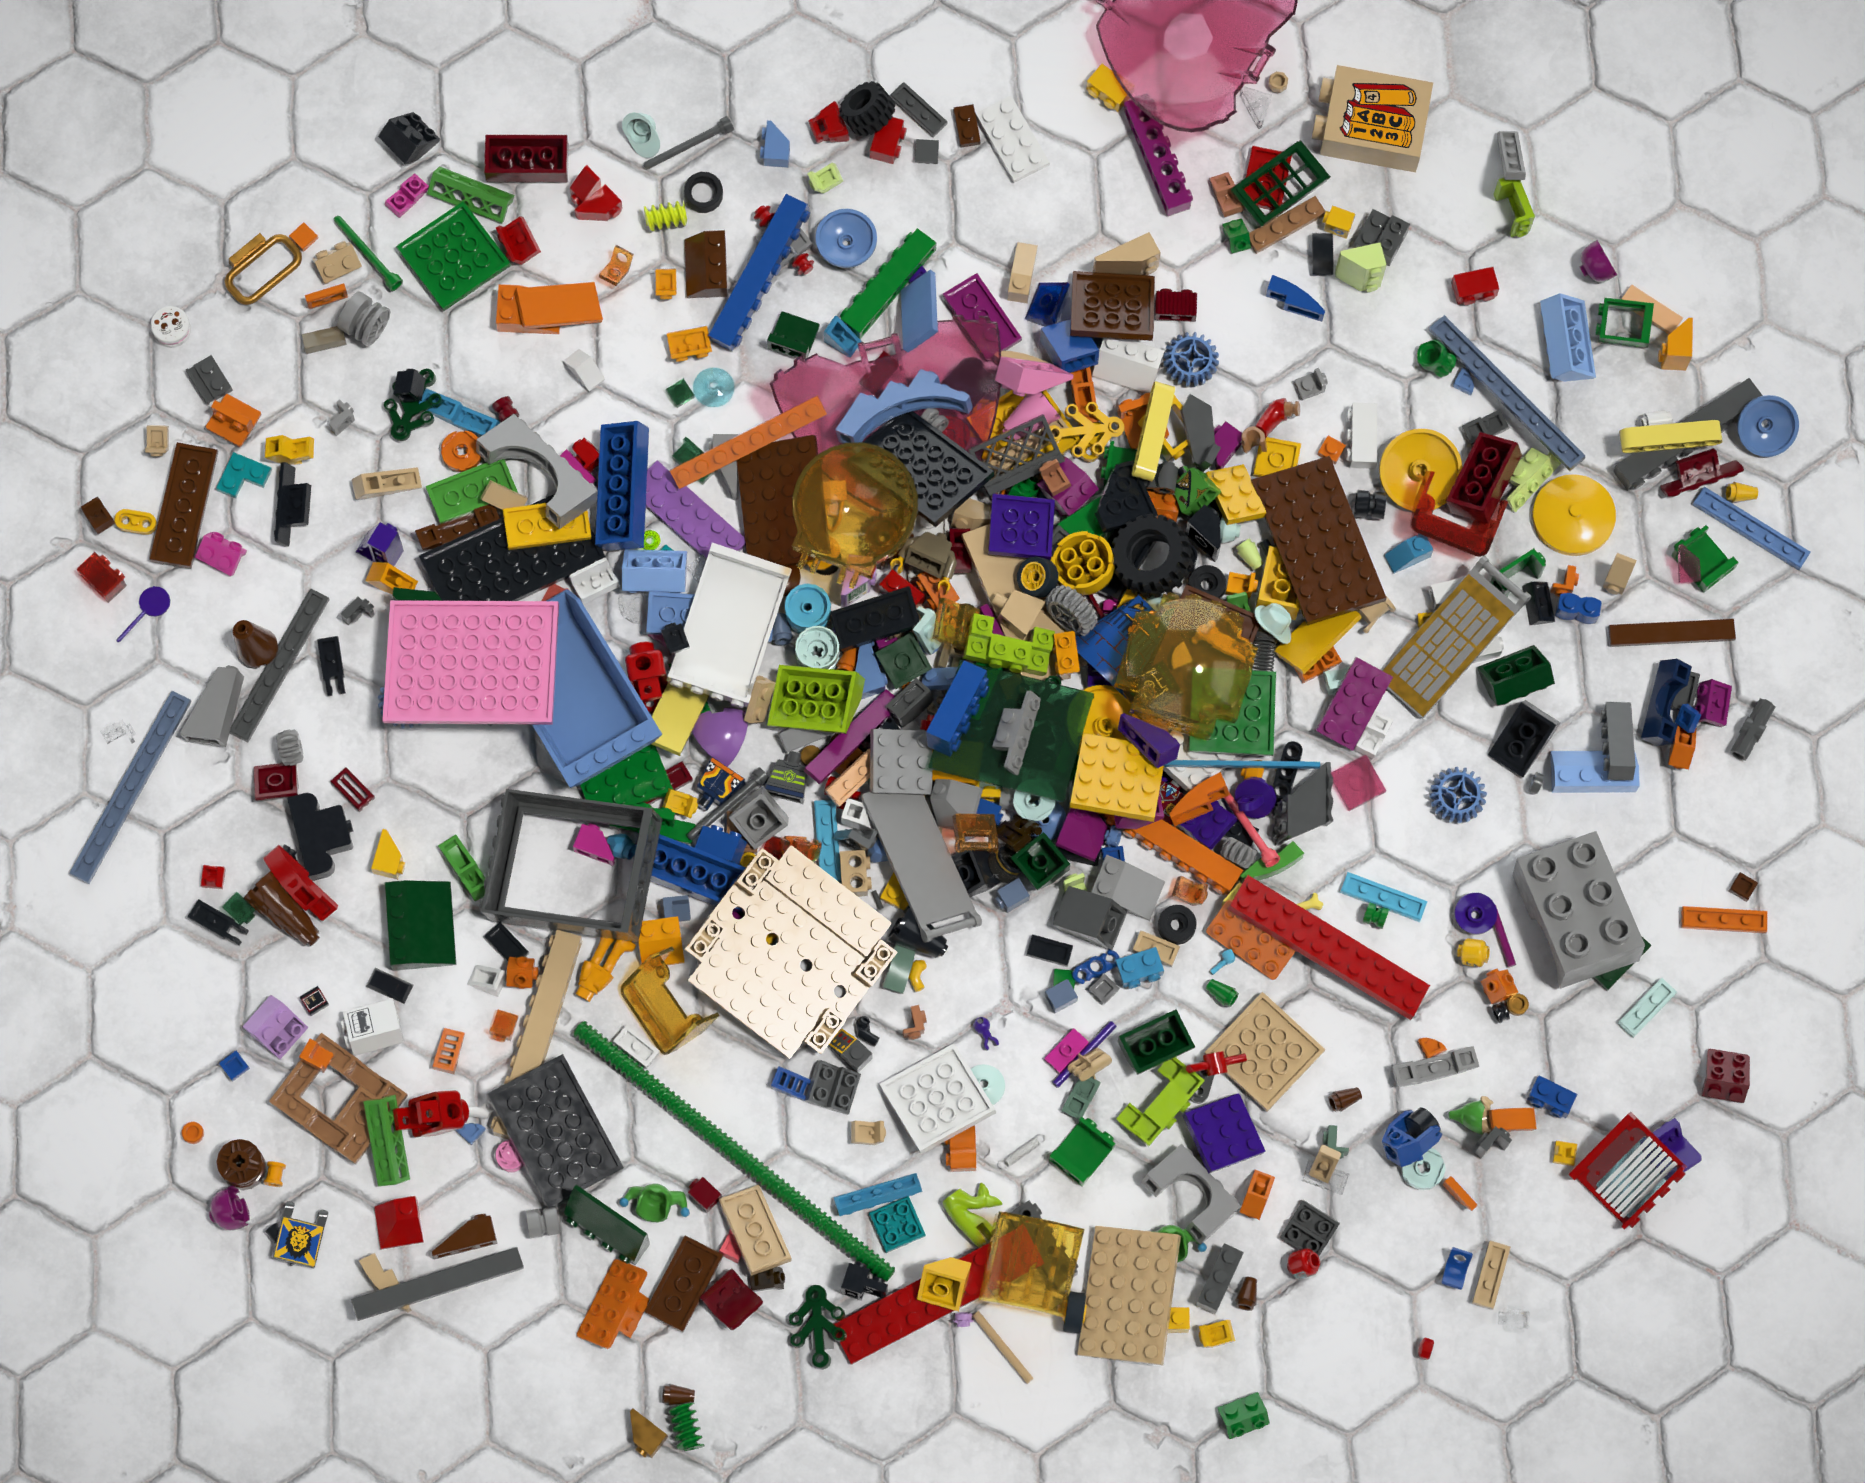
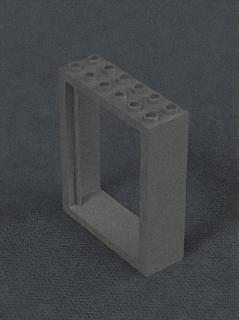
M506 789L505 795L501 798V815L497 818V836H494L492 842L494 848L493 855L490 856L488 861V868L490 870L488 877L484 881L485 894L480 900L481 913L492 922L639 942L663 819L653 808ZM524 813L640 828L621 923L505 907Z

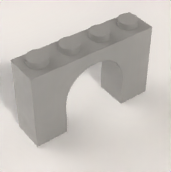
M1183 1144L1178 1146L1148 1172L1141 1181L1155 1197L1177 1181L1191 1182L1202 1190L1206 1200L1205 1210L1192 1220L1186 1228L1200 1245L1241 1208L1238 1200L1224 1189L1219 1180L1208 1174L1205 1165L1201 1164L1194 1157L1192 1151L1185 1148Z

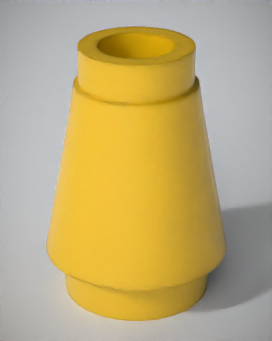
M1737 482L1728 484L1726 487V499L1731 500V502L1753 500L1758 497L1757 487Z

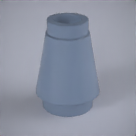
M777 613L773 625L772 640L775 641L776 645H787L791 643L793 635L786 615L784 613Z

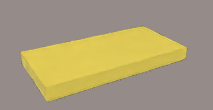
M668 682L662 698L659 700L652 715L662 736L653 742L652 745L680 756L710 695L705 693L702 695L691 692L690 688L683 686L678 688L670 685V682Z

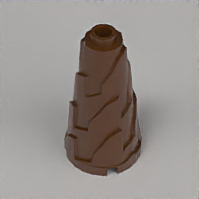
M271 871L255 884L253 890L250 889L243 899L250 906L271 920L277 927L299 940L304 946L307 944L312 946L319 940V930L315 927L308 914L288 894Z

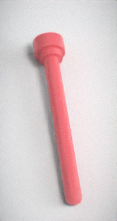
M1232 795L1224 797L1228 806L1261 851V860L1267 868L1276 865L1280 860L1277 852L1267 847L1244 812L1239 811L1238 804Z

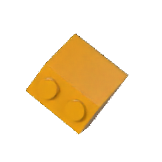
M1693 318L1686 319L1667 336L1665 343H1662L1661 350L1658 351V362H1661V369L1686 371L1692 358Z
M678 916L642 921L638 942L642 969L685 963Z

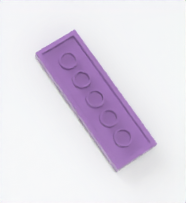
M658 460L647 470L646 507L705 560H707L712 543L739 552L746 546L745 537L687 486L679 489L670 471Z

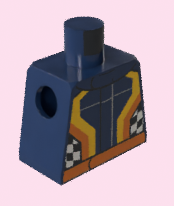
M711 757L697 785V791L703 795L698 801V806L707 811L712 803L718 806L722 805L745 785V778Z

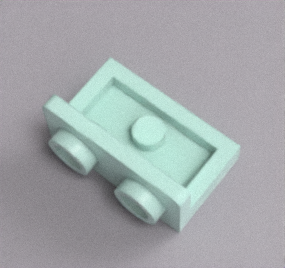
M919 606L916 610L921 620L914 627L913 631L924 651L931 655L941 645L946 635L942 629L943 625L936 618V613L929 608L924 609Z

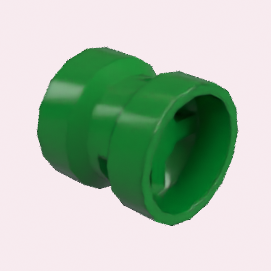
M1369 902L1362 922L1367 924L1372 922L1376 927L1383 929L1389 909L1385 907L1377 908L1376 904Z

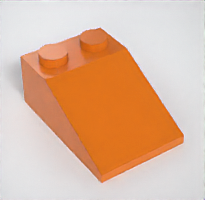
M499 284L496 315L498 332L560 333V326L523 329L515 290L525 286Z

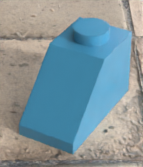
M1422 532L1405 540L1386 553L1385 558L1395 574L1430 558L1434 549L1425 532Z

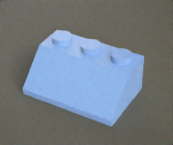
M625 549L622 565V591L630 593L639 591L685 592L687 551Z

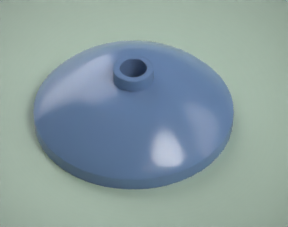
M839 209L829 213L819 223L816 231V246L820 255L827 262L837 267L851 268L861 265L871 257L877 244V232L873 222L862 212L853 209ZM848 241L850 244L845 246L843 242Z
M1764 395L1750 401L1740 413L1737 423L1738 436L1743 446L1755 455L1762 457L1779 455L1786 451L1797 437L1799 431L1797 412L1787 400L1779 396ZM1767 420V425L1762 427V422Z

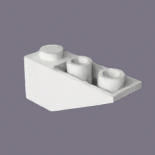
M848 798L841 816V824L859 830L875 829L864 803Z

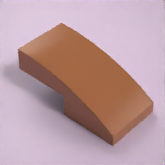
M1229 172L1209 178L1224 217L1244 211L1242 204L1230 191L1235 184Z

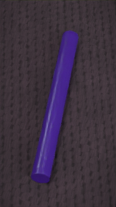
M1110 1021L1080 1054L1084 1056L1097 1048L1117 1026ZM1068 1066L1052 1082L1057 1088L1072 1074L1068 1071Z

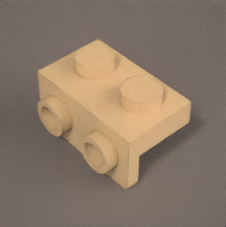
M342 241L334 245L335 249L328 252L327 250L320 251L312 259L325 284L362 267L350 242Z
M763 676L756 677L744 721L748 723L765 722L776 682Z

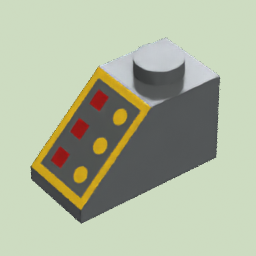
M843 1029L828 1044L857 1073L872 1060V1053L857 1038Z

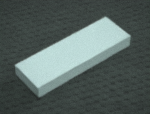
M1661 978L1618 1024L1634 1038L1677 994V991Z

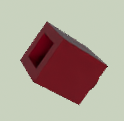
M704 1177L700 1180L695 1179L688 1187L690 1189L688 1191L689 1197L706 1213L722 1198V1194Z

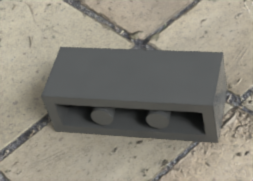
M1225 1243L1223 1244L1196 1306L1216 1314L1244 1252Z

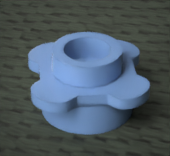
M1112 825L1111 829L1106 831L1104 840L1109 848L1119 845L1122 835L1121 830L1115 829V825Z

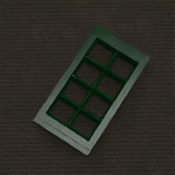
M1299 140L1235 185L1230 191L1261 228L1324 184L1331 176L1304 143ZM1295 152L1305 163L1296 171L1286 161ZM1281 162L1291 173L1282 181L1272 170ZM1307 167L1317 178L1309 185H1306L1298 175ZM1267 172L1277 182L1268 191L1258 180ZM1293 177L1303 187L1295 195H1292L1284 185ZM1253 182L1264 193L1254 201L1244 190ZM1279 187L1289 197L1281 205L1270 195ZM1265 197L1275 207L1267 215L1256 204Z

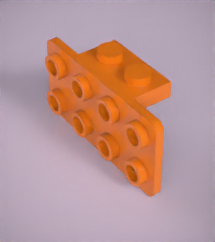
M1227 900L1207 928V934L1226 948L1232 949L1236 955L1264 975L1275 980L1296 951L1229 911L1228 907L1232 900Z
M615 1259L577 1332V1336L605 1349L611 1348L618 1332L631 1338L650 1301L648 1297L639 1292L647 1277V1271Z

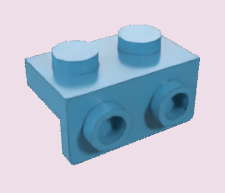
M1156 947L1115 960L1123 988H1136L1141 985L1140 982L1147 980L1149 983L1160 980V976L1164 974Z

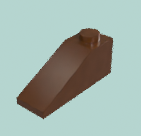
M475 1215L473 1220L465 1223L432 1251L433 1258L438 1259L498 1244L491 1215Z

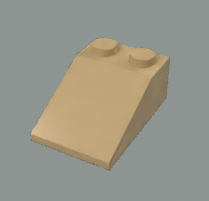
M1150 232L1094 257L1093 272L1143 275L1146 273V275L1154 273L1159 267L1161 252Z

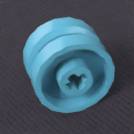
M802 584L792 589L785 601V615L790 628L800 634L806 628L812 626L827 627L831 618V603L824 589L814 584Z

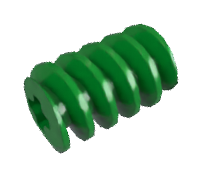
M695 1403L682 1404L669 1411V1415L675 1416L670 1421L671 1424H677L673 1428V1432L679 1433L674 1437L675 1441L681 1442L677 1445L679 1450L690 1451L705 1446L704 1444L697 1443L703 1437L702 1435L695 1434L701 1429L693 1425L699 1421L698 1418L691 1417L697 1411L689 1407Z

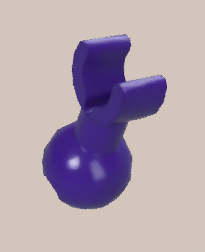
M978 1017L974 1021L973 1026L976 1032L982 1034L985 1040L984 1048L988 1051V1038L994 1041L996 1046L999 1045V1041L997 1038L992 1037L989 1031V1020L985 1017ZM978 1019H982L981 1024L977 1022Z

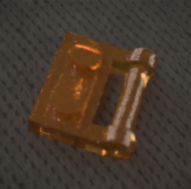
M955 814L952 816L956 852L984 850L989 853H996L998 851L994 814ZM965 837H988V842H965Z

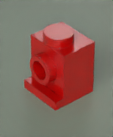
M586 438L579 439L573 444L572 448L577 454L575 458L584 465L583 467L592 473L599 466V451Z

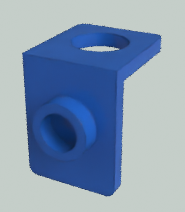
M1452 1247L1441 1283L1461 1290L1473 1254ZM1462 1255L1466 1258V1260L1458 1261L1454 1258V1256Z

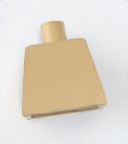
M1013 590L1008 598L997 592L991 603L1002 609L997 616V620L1023 640L1045 601Z

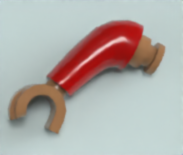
M1286 398L1274 400L1264 411L1256 425L1243 431L1241 441L1243 451L1247 454L1252 447L1260 445L1262 452H1267L1266 437L1282 421H1286L1287 417H1292L1293 414L1300 416L1299 401H1295V404H1293L1292 401L1287 402Z

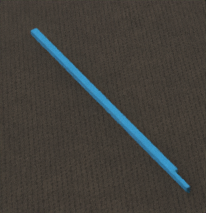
M1174 760L1164 765V767L1319 769L1320 762Z

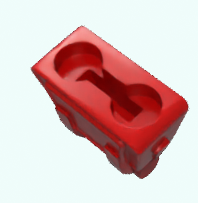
M833 101L822 109L818 116L808 121L817 143L828 140L830 142H846L850 140L847 127L840 116L836 101ZM819 125L824 126L825 131H823L822 133L820 131Z

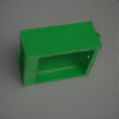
M1604 298V303H1599L1598 315L1602 316L1601 323H1597L1595 334L1599 336V342L1648 348L1654 303ZM1608 307L1643 311L1641 339L1605 335Z

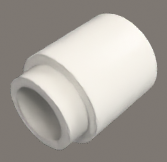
M1665 410L1644 413V417L1641 418V426L1673 424L1671 412H1666Z

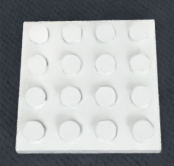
M955 1043L880 1083V1088L920 1154L996 1114L994 1106Z

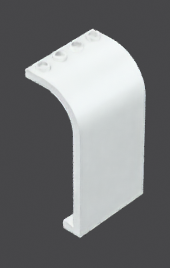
M712 543L684 627L690 648L675 654L667 677L670 685L682 688V686L690 688L691 692L700 695L703 693L711 695V698L717 701H729L735 707H747L792 569Z

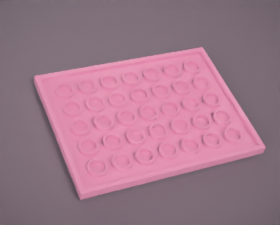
M390 601L383 723L553 725L559 602Z

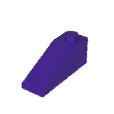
M1125 713L1120 715L1118 730L1156 768L1177 759L1180 744L1167 731Z

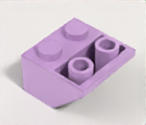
M272 995L267 998L243 1025V1028L278 1059H281L309 1028L283 1002Z

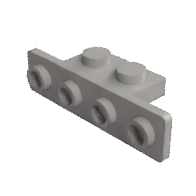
M1026 691L1021 709H1003L992 746L996 750L1008 751L1004 767L1013 775L1019 774L1024 754L1028 747L1030 734L1034 727L1037 711L1040 707L1041 699L1032 691Z

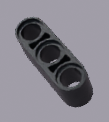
M1295 741L1288 742L1284 747L1280 761H1300L1303 752L1302 746ZM1294 749L1298 755L1291 757L1287 751ZM1278 768L1273 789L1275 791L1278 788H1282L1286 791V795L1279 796L1275 791L1276 803L1288 794L1290 795L1297 768ZM1289 769L1292 775L1284 776L1281 770Z

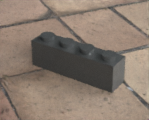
M1606 702L1605 709L1601 710L1600 722L1604 723L1601 729V738L1605 739L1602 745V754L1606 755L1603 762V770L1607 771L1608 780H1633L1636 765L1631 702Z

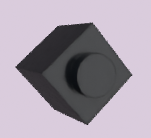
M415 369L397 371L393 394L404 403L422 401L426 378Z

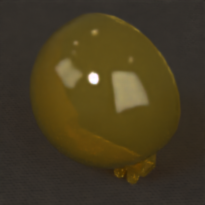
M844 443L830 447L816 455L804 467L796 481L792 496L793 518L798 531L792 548L802 553L797 568L803 569L808 556L814 558V561L811 564L810 573L815 574L820 561H824L842 568L837 579L839 584L844 582L847 571L854 573L849 583V588L854 589L859 576L872 579L877 564L894 556L906 544L914 530L918 516V494L912 476L906 466L894 454L879 446L868 443Z

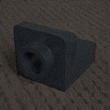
M670 623L661 630V635L664 638L670 655L690 648L681 623L678 625Z

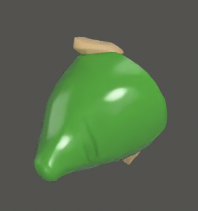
M1481 1096L1479 1101L1467 1103L1457 1110L1450 1111L1449 1118L1460 1122L1477 1134L1483 1135L1485 1132L1489 1134L1491 1132L1489 1111L1493 1101L1487 1096Z

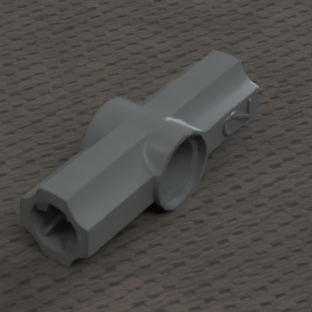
M1760 698L1753 708L1750 717L1748 716L1739 731L1740 735L1730 751L1737 759L1746 761L1755 743H1758L1767 727L1765 725L1776 707L1772 702Z

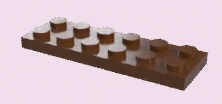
M177 442L150 555L151 562L192 569L218 457V449Z

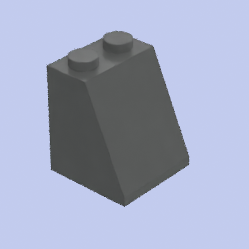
M1068 886L1062 895L1060 908L1054 915L1053 925L1064 933L1102 948L1113 950L1127 911L1111 898Z

